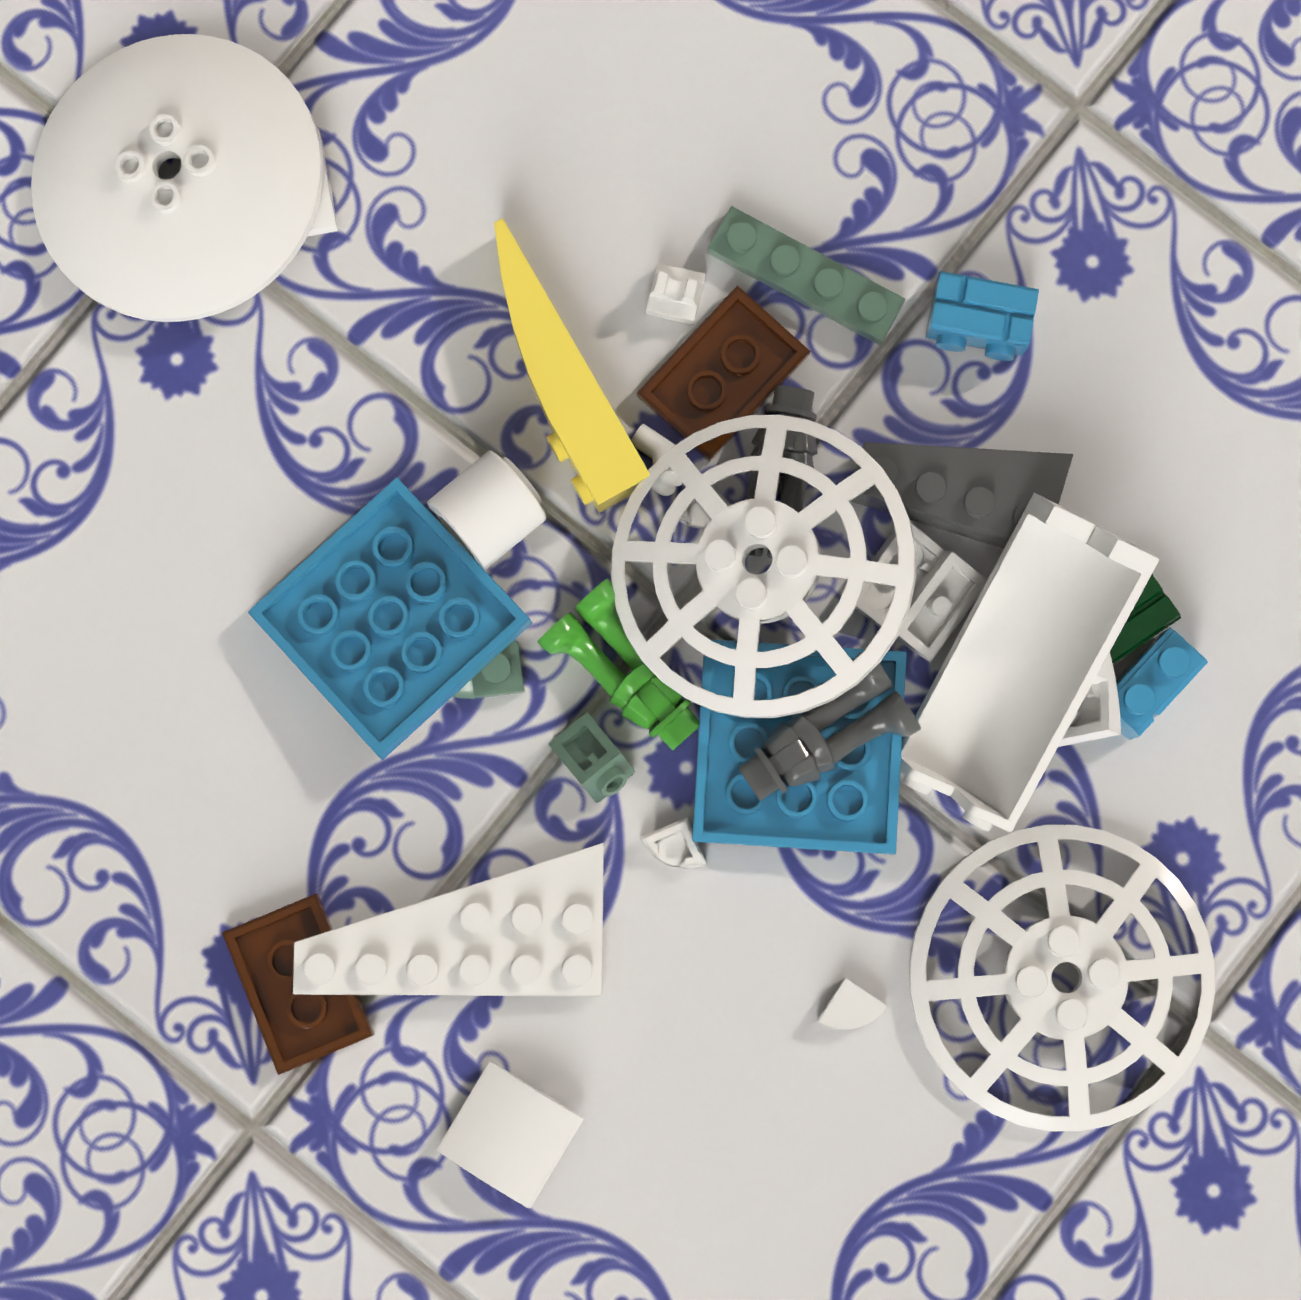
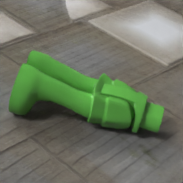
M607 578L584 597L574 610L604 638L632 671L625 676L594 643L571 612L555 623L537 643L550 654L566 653L578 661L611 697L610 703L622 709L621 715L644 729H649V735L652 738L658 734L673 751L699 727L700 721L687 708L691 702L687 699L681 700L683 696L664 684L638 656L626 637L620 618L616 613L615 593L612 588V582Z

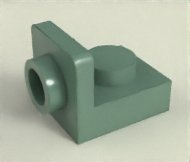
M588 712L548 743L596 803L620 791L626 784L627 779L635 772L623 754Z

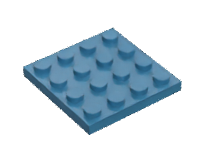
M397 477L248 611L249 615L382 760L532 624L531 619Z
M711 640L730 649L736 650L737 641ZM758 643V652L780 649L790 644ZM842 648L852 661L859 653L865 650ZM817 650L809 656L787 665L756 668L754 700H772L797 695L824 684L837 674ZM888 651L880 664L888 675L893 687L852 710L822 730L820 733L825 740L863 716L893 692L897 691L904 699L907 652ZM703 655L701 688L717 695L733 698L735 666L721 663ZM700 705L692 842L896 854L902 749L901 736L893 733L878 736L834 764V770L820 773L819 780L794 787L788 785V791L784 794L778 789L762 801H759L738 767L756 755L753 749L758 746L764 749L763 744L781 722L788 723L793 715L778 718H743L715 712Z

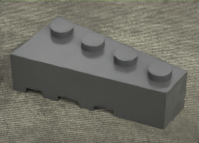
M864 442L862 447L883 468L897 489L910 520L1003 549L1034 493L1059 505L1074 455ZM856 464L854 473L861 469L858 464ZM875 485L851 500V502L890 513L882 494Z

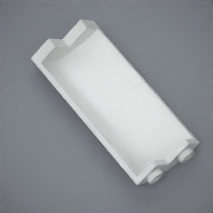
M1034 493L915 715L921 730L902 740L900 770L905 774L903 782L914 790L926 795H930L932 789L951 796L965 810L962 817L983 830L990 831L991 827L995 825L1012 832L1160 559L1118 535L1112 534L1093 524L1082 516Z

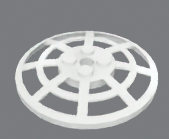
M749 415L721 421L693 433L669 449L648 470L650 473L649 477L641 481L632 492L618 523L612 549L611 582L615 593L616 610L626 637L642 662L664 684L687 700L715 712L743 718H778L803 713L835 700L859 684L881 662L897 639L910 609L916 581V548L911 521L897 489L883 468L861 446L838 431L807 419L784 415ZM750 428H766L761 456H747L729 460L701 474L686 455L687 452L699 444L720 435ZM787 430L802 432L828 442L850 456L861 469L835 485L828 477L811 466L793 459L783 458ZM670 467L686 488L678 494L667 510L658 529L656 541H628L631 525L642 500L657 478ZM758 471L754 499L743 500L728 507L712 488V485L732 475ZM785 473L804 480L818 489L823 495L798 513L788 505L775 501L779 474ZM873 485L882 494L894 523L898 544V565L866 560L867 550L863 529L850 501ZM696 499L712 519L705 528L699 544L671 542L679 519L688 506ZM836 511L840 515L847 532L850 558L821 555L818 540L812 530ZM757 548L769 550L772 554V563L769 569L762 574L747 572L745 567L747 555ZM625 562L653 563L652 573L655 591L662 610L669 621L648 641H646L639 630L629 605L625 582ZM668 563L696 565L698 579L703 589L681 610L677 606L671 591ZM819 577L847 579L846 587L839 603L828 619L821 623L806 604V601L814 592ZM864 582L895 586L893 600L881 628L866 650L852 661L834 639V636L842 629L853 613L862 593ZM715 607L719 608L726 615L739 620L736 650L711 641L699 633L694 626ZM790 616L806 636L802 640L784 648L758 652L760 624L779 621ZM683 638L689 645L705 656L721 663L735 666L733 698L717 695L690 683L671 670L660 658L677 641ZM817 650L837 674L824 684L797 695L772 700H754L756 668L787 665L807 657Z
M1041 825L1013 831L985 843L963 858L941 880L926 903L914 932L909 959V993L915 1022L927 1050L944 1075L965 1096L990 1113L1021 1126L1046 1131H1085L1110 1126L1140 1113L1163 1097L1184 1075L1201 1047L1211 1020L1215 996V962L1208 931L1196 904L1179 879L1156 857L1133 842L1104 830L1079 825ZM1058 840H1079L1103 845L1127 855L1139 863V866L1123 887L1096 874L1077 870H1063ZM1037 842L1042 872L1031 874L1012 882L997 892L989 901L963 883L977 868L995 856L1020 845ZM1155 878L1169 889L1184 911L1195 936L1198 953L1170 956L1168 945L1159 925L1148 909L1140 902V899ZM1066 885L1095 890L1107 895L1113 901L1096 923L1085 918L1070 916ZM1045 887L1048 918L1041 919L1023 929L1001 912L1018 897ZM949 899H952L975 917L968 928L961 946L958 978L927 980L926 963L931 937L942 910ZM1129 914L1137 920L1146 933L1155 958L1126 961L1120 946L1113 936ZM989 928L1010 945L1004 960L1003 973L974 976L977 950L985 931ZM1063 962L1072 964L1079 974L1077 986L1072 991L1066 993L1057 990L1052 983L1054 968ZM1201 974V996L1197 1018L1187 1044L1180 1055L1176 1056L1156 1038L1162 1029L1170 1008L1173 977ZM1157 979L1154 1006L1146 1025L1143 1027L1121 1009L1127 995L1128 982ZM1005 994L1011 1009L1019 1018V1021L1001 1042L995 1037L985 1022L978 1006L977 997ZM960 999L962 1010L971 1030L981 1045L990 1053L971 1077L958 1066L943 1044L932 1018L929 1001ZM1109 1025L1130 1043L1124 1051L1111 1060L1087 1068L1085 1037L1091 1036ZM1036 1033L1061 1039L1064 1045L1066 1070L1039 1067L1023 1060L1018 1054ZM1142 1054L1165 1073L1152 1087L1133 1100L1108 1111L1090 1114L1088 1084L1102 1081L1120 1073L1136 1062ZM1006 1068L1035 1082L1054 1086H1067L1069 1116H1048L1028 1112L999 1100L987 1092V1090Z

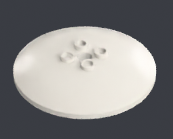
M174 34L154 37L124 47L96 63L71 85L53 109L41 133L32 167L31 193L36 224L43 243L59 269L75 286L98 303L121 314L143 320L181 322L201 319L224 312L252 298L276 279L294 259L309 234L320 204L324 168L322 147L313 117L303 98L290 80L261 55L232 41L213 36ZM170 158L181 160L180 172L174 178L168 180L159 178L158 171L165 160Z

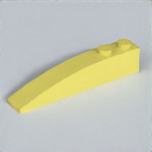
M502 218L494 222L501 278L514 335L530 384L553 432L547 435L546 439L558 461L561 463L568 459L577 476L570 479L582 503L587 505L593 502L600 513L631 496L637 485L649 477L650 473Z

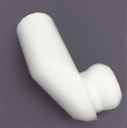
M645 424L638 428L631 439L636 449L652 459L653 465L669 449L675 446L674 443ZM669 467L657 478L652 489L660 495L669 496L675 492L676 486L682 485V482Z

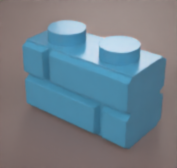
M940 271L934 286L925 338L936 340V347L946 351L963 352L966 346L985 349V356L988 358L1012 361L1015 355L1023 356L1029 347L1039 289Z
M1171 627L1161 632L1116 680L1121 734L1129 740L1140 737L1154 722L1153 717L1160 715L1208 663L1205 657Z

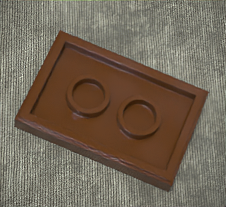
M737 285L637 392V397L683 439H686L693 433L721 421L754 415L774 394L775 386L782 385L808 358L811 351ZM739 431L720 435L699 444L694 449L708 462H711Z
M318 893L222 932L278 1075L375 1035L359 995L293 994L294 942L333 930Z

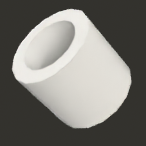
M493 451L486 452L427 501L429 508L442 526L484 570L489 568L546 520L545 512L541 507L542 499L532 484L508 458L504 457L502 459Z

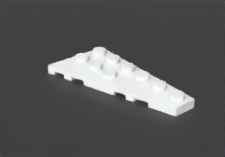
M604 843L294 942L293 994L602 996Z

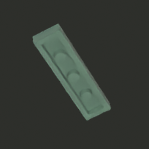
M733 206L730 207L708 247V254L880 346L905 302V298Z

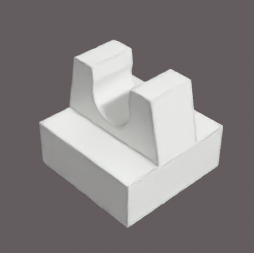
M658 262L646 307V314L694 326L706 274Z

